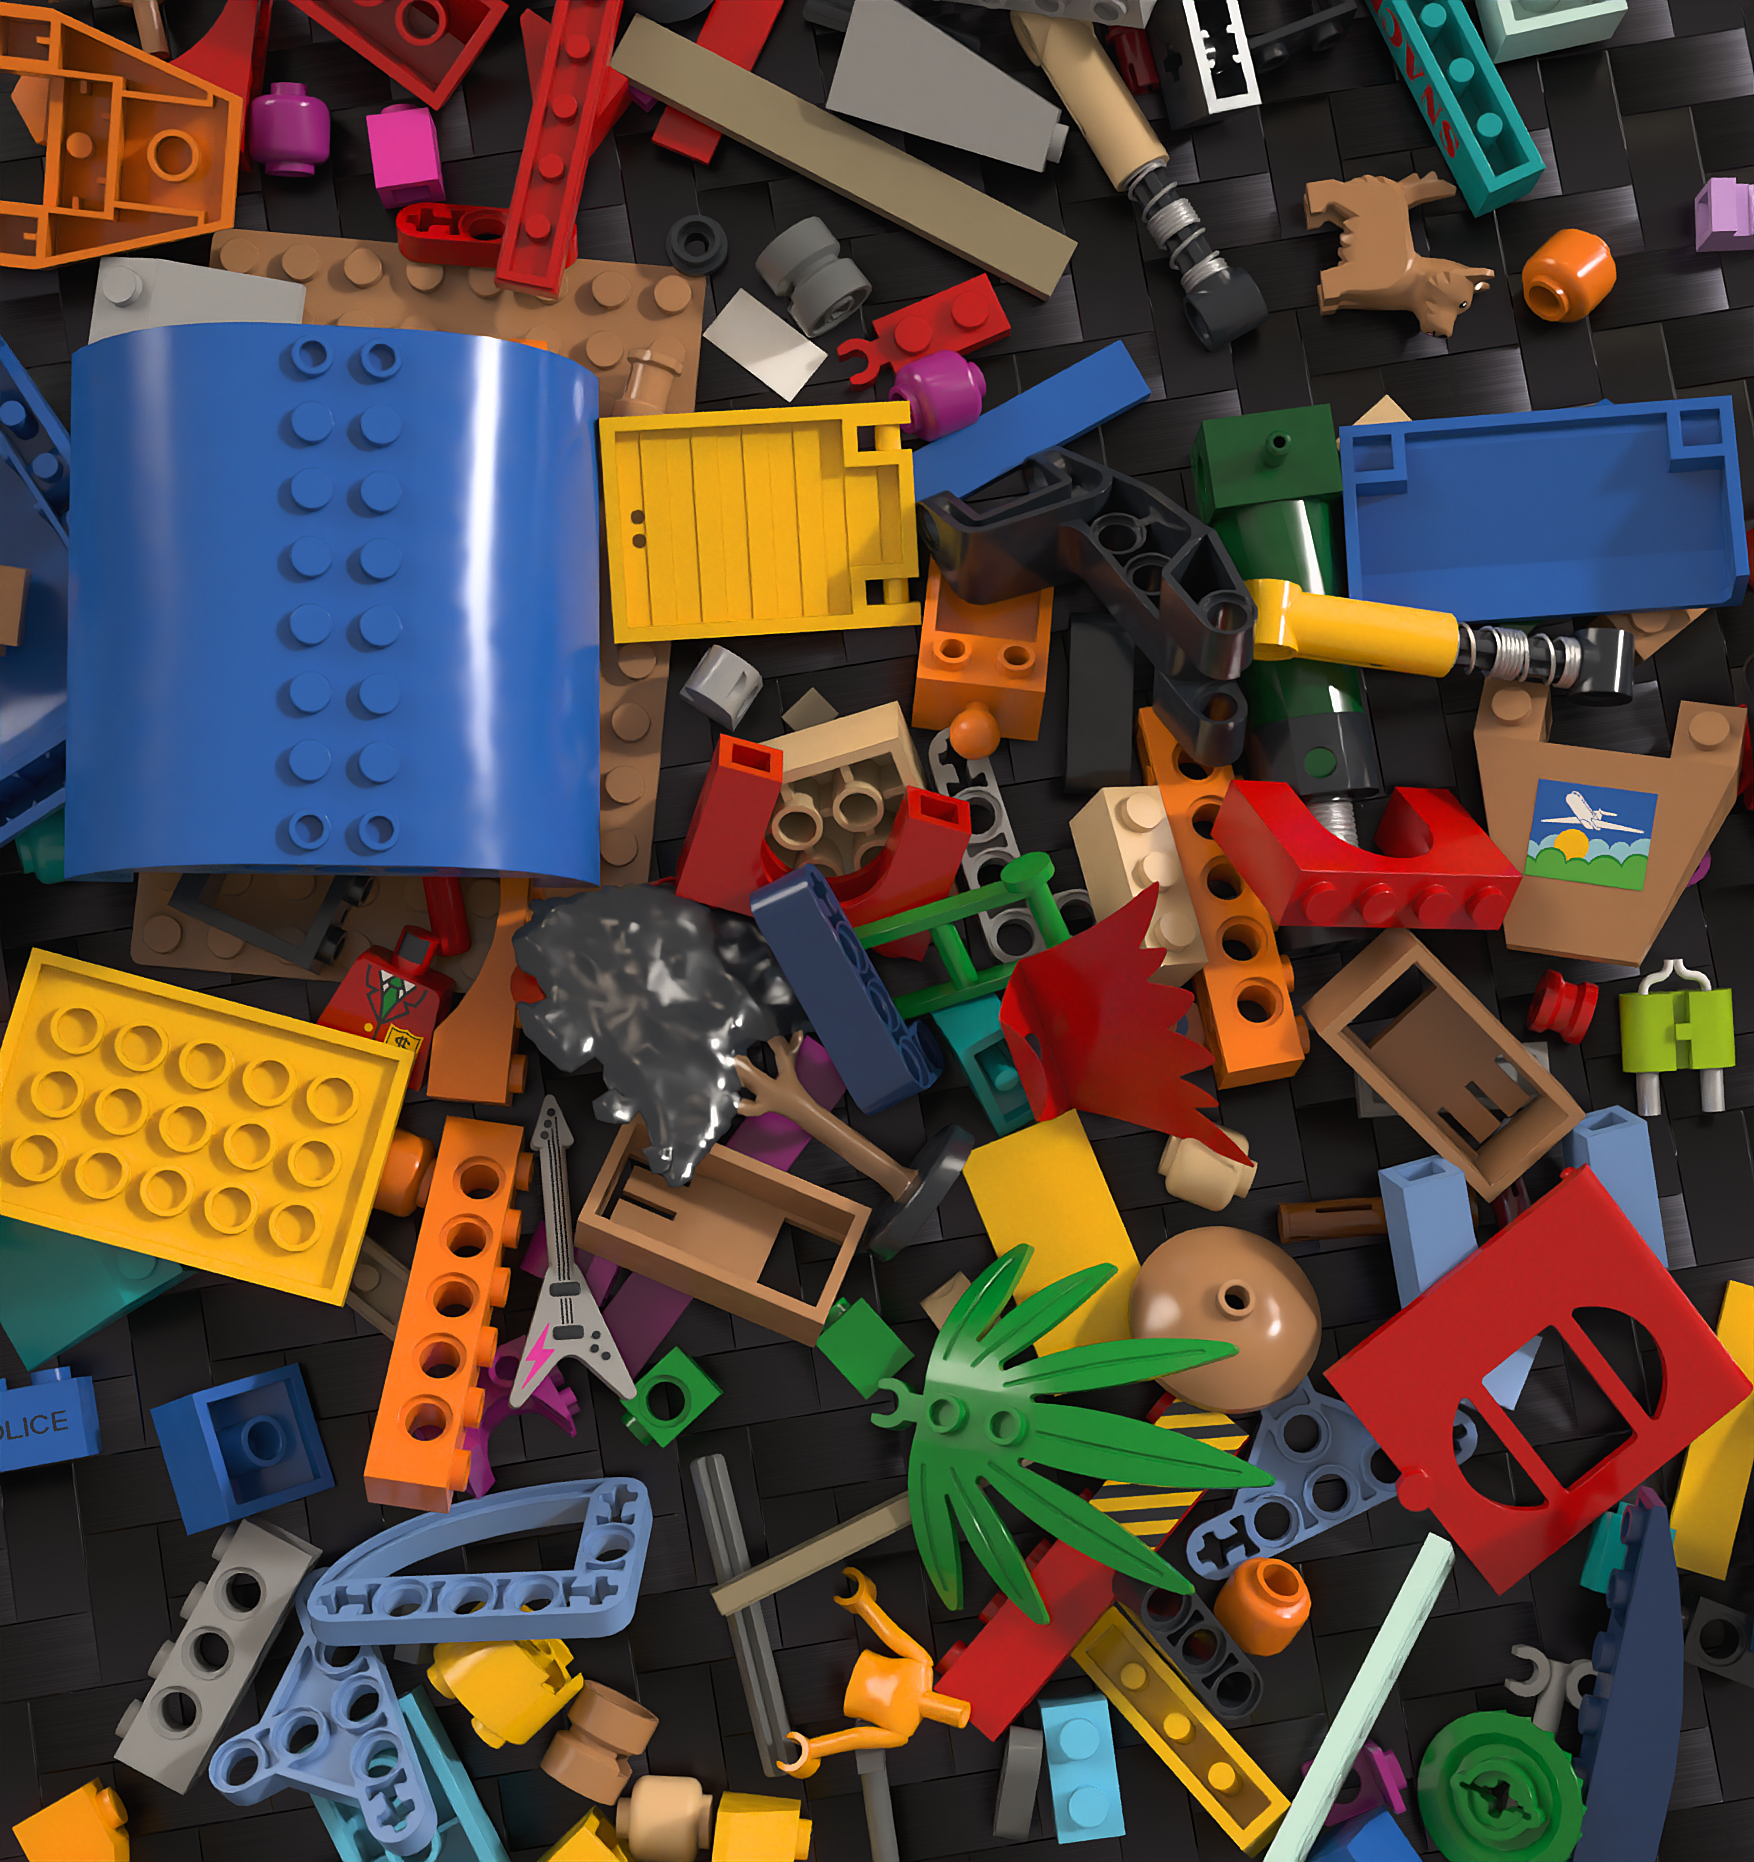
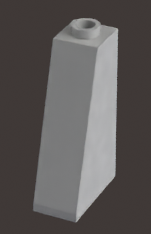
M855 0L826 108L1038 172L1045 171L1048 160L1059 163L1069 126L1059 124L1062 113L1061 109L896 0Z

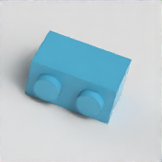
M1099 1690L1037 1699L1041 1730H1043V1749L1054 1831L1059 1844L1125 1835L1108 1703L1103 1692Z

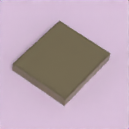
M812 687L781 718L794 732L832 721L839 713Z

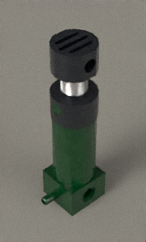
M1330 403L1202 420L1189 453L1199 521L1216 530L1242 580H1284L1299 585L1302 592L1345 598L1332 509L1344 490ZM1296 657L1279 661L1252 660L1249 667L1240 672V677L1236 678L1237 685L1247 702V720L1243 748L1248 781L1287 782L1324 828L1341 840L1359 848L1357 846L1359 842L1356 840L1358 836L1355 834L1357 831L1354 828L1356 826L1354 823L1355 819L1352 817L1354 815L1352 804L1356 801L1372 797L1380 793L1368 716L1363 711L1357 667ZM1279 926L1278 931H1276L1279 955L1287 954L1288 957L1310 956L1367 947L1386 928Z

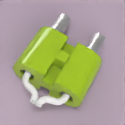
M1682 959L1664 960L1663 969L1660 972L1646 976L1641 981L1638 992L1619 994L1623 1072L1636 1073L1638 1115L1654 1116L1661 1114L1659 1072L1676 1071L1677 1069L1684 1068L1700 1069L1702 1111H1724L1723 1068L1736 1065L1731 988H1711L1708 978L1699 971L1687 970L1683 966ZM1673 966L1679 976L1684 979L1695 980L1701 985V988L1648 992L1651 984L1663 981L1669 977Z

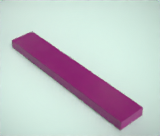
M807 1035L802 1041L797 1055L796 1075L810 1097L831 1113L847 1091V1087L826 1049ZM767 1112L758 1117L747 1116L725 1147L787 1172L813 1136L788 1118L776 1113ZM634 1271L601 1314L632 1381L635 1380L695 1298Z

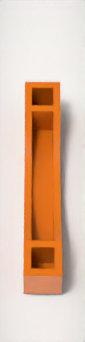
M501 877L499 915L493 943L481 971L458 1007L434 1030L427 1096L434 1100L512 1107L513 1093H524L528 1058L527 1055L518 1054L520 1028L523 1029L519 1017V1009L515 1007L517 1004L513 1000L510 990L511 975L517 966L511 938L517 929L531 920L533 911L528 906L533 898L545 900L547 888L533 887V878Z

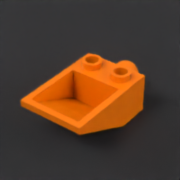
M931 555L911 727L940 731L950 727L949 738L953 749L960 756L969 760H981L990 756L997 749L1001 737L1037 741L1046 690L1054 587L984 606L970 604L959 598L951 589Z

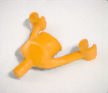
M847 1567L841 1573L847 1578L859 1582L857 1593L848 1599L833 1596L834 1601L850 1613L859 1614L888 1647L904 1658H888L866 1649L861 1653L853 1670L846 1691L844 1714L847 1717L871 1722L878 1727H855L808 1739L798 1732H789L785 1735V1738L802 1746V1756L794 1764L787 1765L781 1761H776V1765L795 1778L804 1779L813 1775L820 1766L822 1756L858 1749L903 1746L908 1742V1738L914 1734L924 1717L963 1729L970 1716L971 1706L969 1702L932 1691L933 1660L922 1646L901 1630L875 1603L877 1596L875 1584L870 1578L854 1567Z

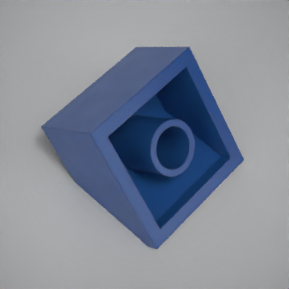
M298 1363L196 1392L150 1410L187 1535L335 1487Z

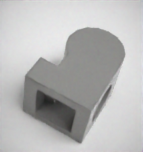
M714 644L712 648L707 650L680 691V699L733 732L763 687L762 676L746 661L729 650Z

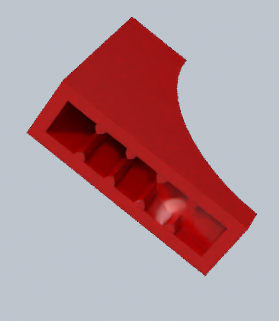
M228 0L223 12L207 34L190 50L168 62L244 99L239 171L253 172L254 160L249 153V107L253 99L262 96L273 0Z

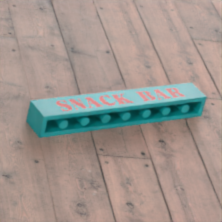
M1365 0L1474 217H1480L1530 194L1546 166L1461 0Z

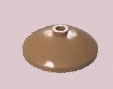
M1225 1226L1201 1227L1185 1231L1165 1241L1155 1249L1142 1265L1133 1283L1128 1302V1325L1131 1339H1202L1229 1342L1239 1347L1240 1351L1234 1357L1155 1379L1157 1383L1176 1398L1189 1405L1211 1412L1224 1414L1248 1413L1264 1409L1284 1399L1295 1390L1307 1375L1315 1361L1320 1346L1322 1334L1321 1312L1317 1296L1306 1274L1294 1259L1279 1246L1260 1235L1238 1228ZM1235 1295L1243 1301L1245 1308L1236 1310L1229 1307L1224 1296Z

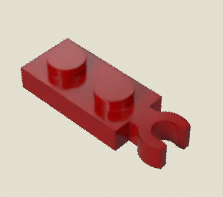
M986 273L872 321V331L876 339L871 342L859 338L847 340L837 348V358L840 363L852 357H860L867 362L868 367L865 371L850 377L852 391H864L876 383L882 371L890 368L895 379L898 370L906 364L944 349L964 356L1010 336L1011 326Z

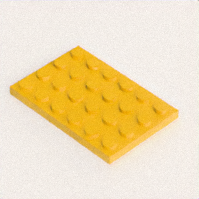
M33 947L0 1049V1215L343 1307L417 1054L415 1051Z

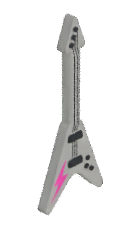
M550 1094L542 1102L530 1143L531 1149L540 1151L549 1268L542 1281L508 1398V1406L513 1410L520 1408L555 1364L566 1357L579 1360L622 1400L631 1401L637 1394L635 1385L584 1276L574 1261L565 1150L571 1147L574 1139L555 1097Z

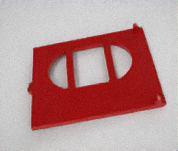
M1586 1162L1578 1169L1574 1167L1565 1168L1560 1174L1562 1182L1323 1372L1326 1379L1402 1473L1395 1484L1399 1502L1410 1511L1417 1512L1429 1508L1498 1596H1501L1744 1401L1754 1389V1385ZM1599 1306L1615 1309L1630 1315L1648 1331L1658 1349L1663 1376L1661 1396L1653 1416H1648L1574 1320L1572 1317L1574 1308ZM1549 1325H1553L1633 1431L1632 1436L1568 1488L1561 1486L1482 1383L1483 1378ZM1462 1398L1469 1399L1543 1494L1545 1501L1542 1505L1517 1507L1501 1504L1481 1495L1466 1481L1455 1458L1452 1437L1455 1414Z

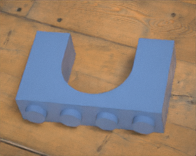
M1619 1105L1586 1113L1587 1116L1561 1139L1565 1167L1578 1169L1586 1162L1663 1266L1669 1268L1647 1121ZM1439 1154L1378 1171L1401 1309L1405 1308L1479 1248L1473 1229L1464 1171Z

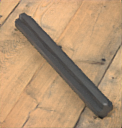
M711 1454L693 1460L690 1464V1470L719 1585L751 1569L725 1458L721 1454ZM757 1601L726 1618L764 1774L767 1777H780L788 1773L778 1768L776 1761L791 1765L798 1761L794 1742L785 1738V1735L791 1732L760 1601Z

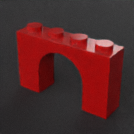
M720 734L677 862L675 896L707 904L711 909L722 908L754 917L749 899L751 892L794 870L775 856L764 837L783 783V750ZM910 785L907 786L885 846L876 858L855 872L842 876L825 877L852 928L947 898L972 835L969 802ZM927 929L871 948L885 957H906L922 962L931 936Z
M1231 780L1210 833L1278 926L1499 930L1523 878L1520 872L1448 789L1394 788L1373 838V841L1386 856L1357 848L1329 832L1317 821L1287 782Z

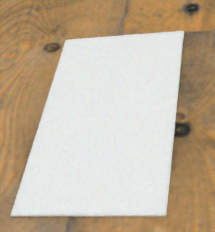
M740 288L703 334L705 338L788 402H791L828 356V354L742 288Z

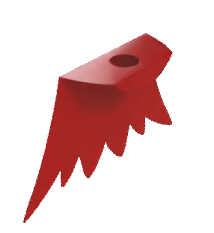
M1159 881L1142 890L1125 906L1093 927L1052 948L1017 961L1003 996L998 1019L1037 1122L1055 1119L1070 1109L1075 1108L1127 1121L1184 1140L1186 1138H1194L1220 1155L1252 1168L1254 1167L1249 1157L1235 1142L1195 1109L1218 1107V1101L1203 1089L1180 1078L1184 1074L1204 1069L1216 1061L1215 1056L1206 1048L1179 1033L1167 1029L1179 1021L1189 1010L1195 999L1194 994L1182 988L1147 981L1161 966L1167 954V950L1164 947L1140 948L1156 908ZM1029 1033L1034 1034L1039 1040L1041 1061L1025 1040Z

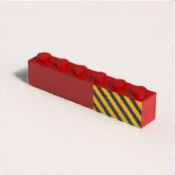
M1168 1391L1164 1393L1146 1416V1419L1155 1426L1191 1437L1234 1456H1237L1250 1440L1249 1435L1223 1413L1211 1412L1189 1405ZM1107 1480L1096 1494L1086 1488L1079 1497L1111 1517L1157 1552L1208 1489L1158 1487ZM1044 1538L1024 1560L1050 1617V1623L1048 1625L1036 1624L1001 1589L977 1618L985 1625L982 1631L969 1646L959 1639L935 1668L943 1677L933 1689L939 1694L969 1702L971 1710L968 1720L992 1742L999 1741L1009 1729V1726L1017 1720L1116 1601L1112 1592V1579L1115 1569L1083 1554L1060 1539L1053 1545Z

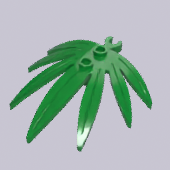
M1021 1243L991 1264L968 1287L950 1312L938 1335L930 1357L923 1395H919L911 1384L902 1380L882 1378L878 1382V1388L897 1394L899 1404L897 1410L889 1416L872 1413L871 1422L879 1427L894 1431L904 1430L913 1423H917L909 1460L908 1496L914 1535L931 1581L949 1610L958 1612L963 1610L961 1556L956 1524L949 1500L950 1496L965 1536L993 1580L1032 1621L1041 1625H1048L1050 1623V1617L1013 1537L980 1486L981 1478L985 1477L1017 1509L1074 1549L1133 1578L1178 1594L1191 1596L1195 1593L1194 1586L1134 1534L1076 1494L1024 1468L1022 1461L1027 1459L1053 1468L1105 1480L1170 1488H1263L1275 1485V1477L1259 1467L1223 1450L1159 1426L1091 1409L1035 1403L1034 1398L1038 1395L1095 1391L1149 1381L1234 1357L1239 1353L1240 1349L1235 1344L1213 1340L1186 1338L1130 1339L1086 1345L1056 1352L1004 1371L1003 1364L1007 1360L1019 1354L1050 1332L1118 1272L1116 1265L1107 1262L1069 1275L1026 1299L987 1333L1012 1296L1035 1250L1033 1246Z

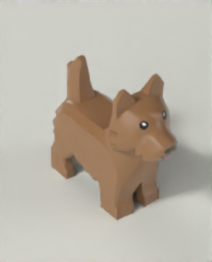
M1431 171L1421 179L1417 173H1413L1399 182L1392 181L1383 176L1364 175L1345 183L1334 179L1306 183L1303 205L1308 232L1319 230L1324 222H1332L1344 230L1339 236L1340 244L1343 247L1338 248V256L1342 261L1338 262L1337 267L1320 272L1321 284L1317 285V294L1321 316L1335 314L1340 309L1408 310L1414 312L1419 320L1421 331L1425 334L1439 339H1447L1453 333L1454 321L1457 315L1465 312L1471 306L1473 294L1490 290L1489 284L1483 281L1495 277L1493 270L1467 267L1446 259L1425 258L1419 256L1414 251L1408 210L1422 203L1455 196L1456 186L1444 180H1438L1435 172Z

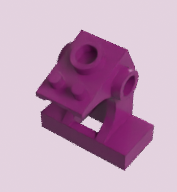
M525 1335L497 1347L491 1368L480 1366L476 1387L485 1389L481 1422L478 1429L467 1428L463 1450L472 1452L470 1473L465 1491L478 1500L484 1496L496 1481L488 1459V1442L495 1428L506 1418L513 1415L536 1413L549 1419L572 1438L577 1434L571 1416L580 1412V1409L570 1387L559 1393L556 1390V1387L565 1383L556 1364L520 1408L516 1410L509 1408L508 1398L526 1340ZM424 1425L417 1428L414 1432L418 1440L430 1441L439 1437L444 1430L435 1425Z

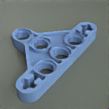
M1307 1375L1295 1390L1284 1399L1269 1407L1257 1410L1259 1417L1244 1461L1272 1474L1276 1479L1275 1485L1263 1488L1234 1489L1228 1508L1199 1521L1190 1528L1185 1536L1183 1546L1185 1559L1190 1567L1204 1578L1212 1580L1228 1578L1247 1559L1255 1557L1269 1558L1397 1495L1396 1481L1382 1483L1372 1474L1370 1467L1371 1458L1374 1452L1380 1448L1379 1444L1345 1402L1315 1392ZM1457 1409L1453 1426L1459 1425L1462 1434L1454 1438V1445L1456 1447L1454 1454L1457 1464L1460 1465L1473 1454L1477 1446L1478 1434L1475 1424L1470 1417ZM1300 1414L1313 1418L1319 1429V1438L1315 1446L1309 1451L1302 1453L1291 1450L1285 1443L1283 1436L1284 1427L1288 1420ZM1336 1474L1346 1483L1348 1489L1347 1499L1339 1509L1330 1512L1323 1511L1318 1508L1313 1500V1486L1321 1476ZM1269 1502L1282 1504L1290 1517V1524L1286 1533L1280 1538L1273 1540L1262 1538L1254 1525V1517L1258 1508ZM1241 1515L1243 1531L1256 1546V1550L1245 1555L1244 1544L1238 1542L1223 1551V1557L1226 1562L1221 1566L1216 1567L1209 1559L1199 1561L1196 1552L1205 1547L1202 1536L1207 1532H1212L1216 1538L1225 1539L1237 1533V1530L1229 1522L1231 1519Z
M322 1567L304 1577L297 1587L294 1597L295 1608L304 1635L260 1723L230 1738L219 1746L212 1756L209 1765V1778L214 1787L224 1797L238 1806H250L259 1803L279 1791L291 1787L362 1809L367 1827L372 1836L392 1854L409 1856L418 1853L426 1847L435 1835L438 1824L436 1809L379 1645H361L359 1654L354 1661L343 1667H332V1656L338 1646L326 1645L320 1642L314 1634L307 1611V1601L316 1583L330 1568ZM368 1693L379 1694L378 1707L373 1715L360 1722L350 1721L351 1707L359 1697ZM309 1724L318 1725L319 1734L313 1746L299 1754L290 1753L289 1745L296 1731ZM386 1748H396L398 1750V1759L394 1768L385 1776L370 1778L368 1767L374 1755ZM257 1756L258 1767L253 1777L245 1784L231 1786L229 1777L235 1764L242 1758ZM396 1795L410 1811L406 1816L407 1827L399 1832L394 1829L399 1823V1818L394 1804L388 1799Z

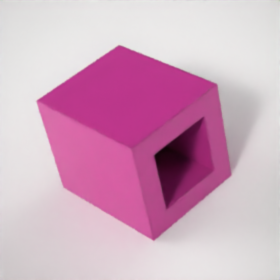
M395 104L384 108L381 114L366 116L376 189L385 209L409 206L421 202L445 201L446 194L437 130L429 108H418L412 104Z

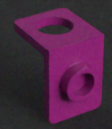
M1369 1737L1366 1738L1352 1766L1360 1778L1359 1792L1349 1802H1334L1323 1824L1332 1826L1384 1803L1397 1815L1406 1811L1399 1790L1406 1788L1407 1783L1391 1749L1382 1752L1377 1744ZM1315 1758L1302 1763L1300 1770L1304 1779Z

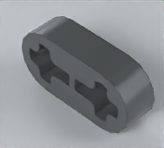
M1009 1726L996 1798L993 1826L994 1837L1025 1842L1028 1839L1041 1766L1043 1730Z

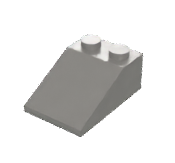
M101 257L88 345L103 338L131 331L170 325L214 322L302 324L306 287L300 283L163 259Z

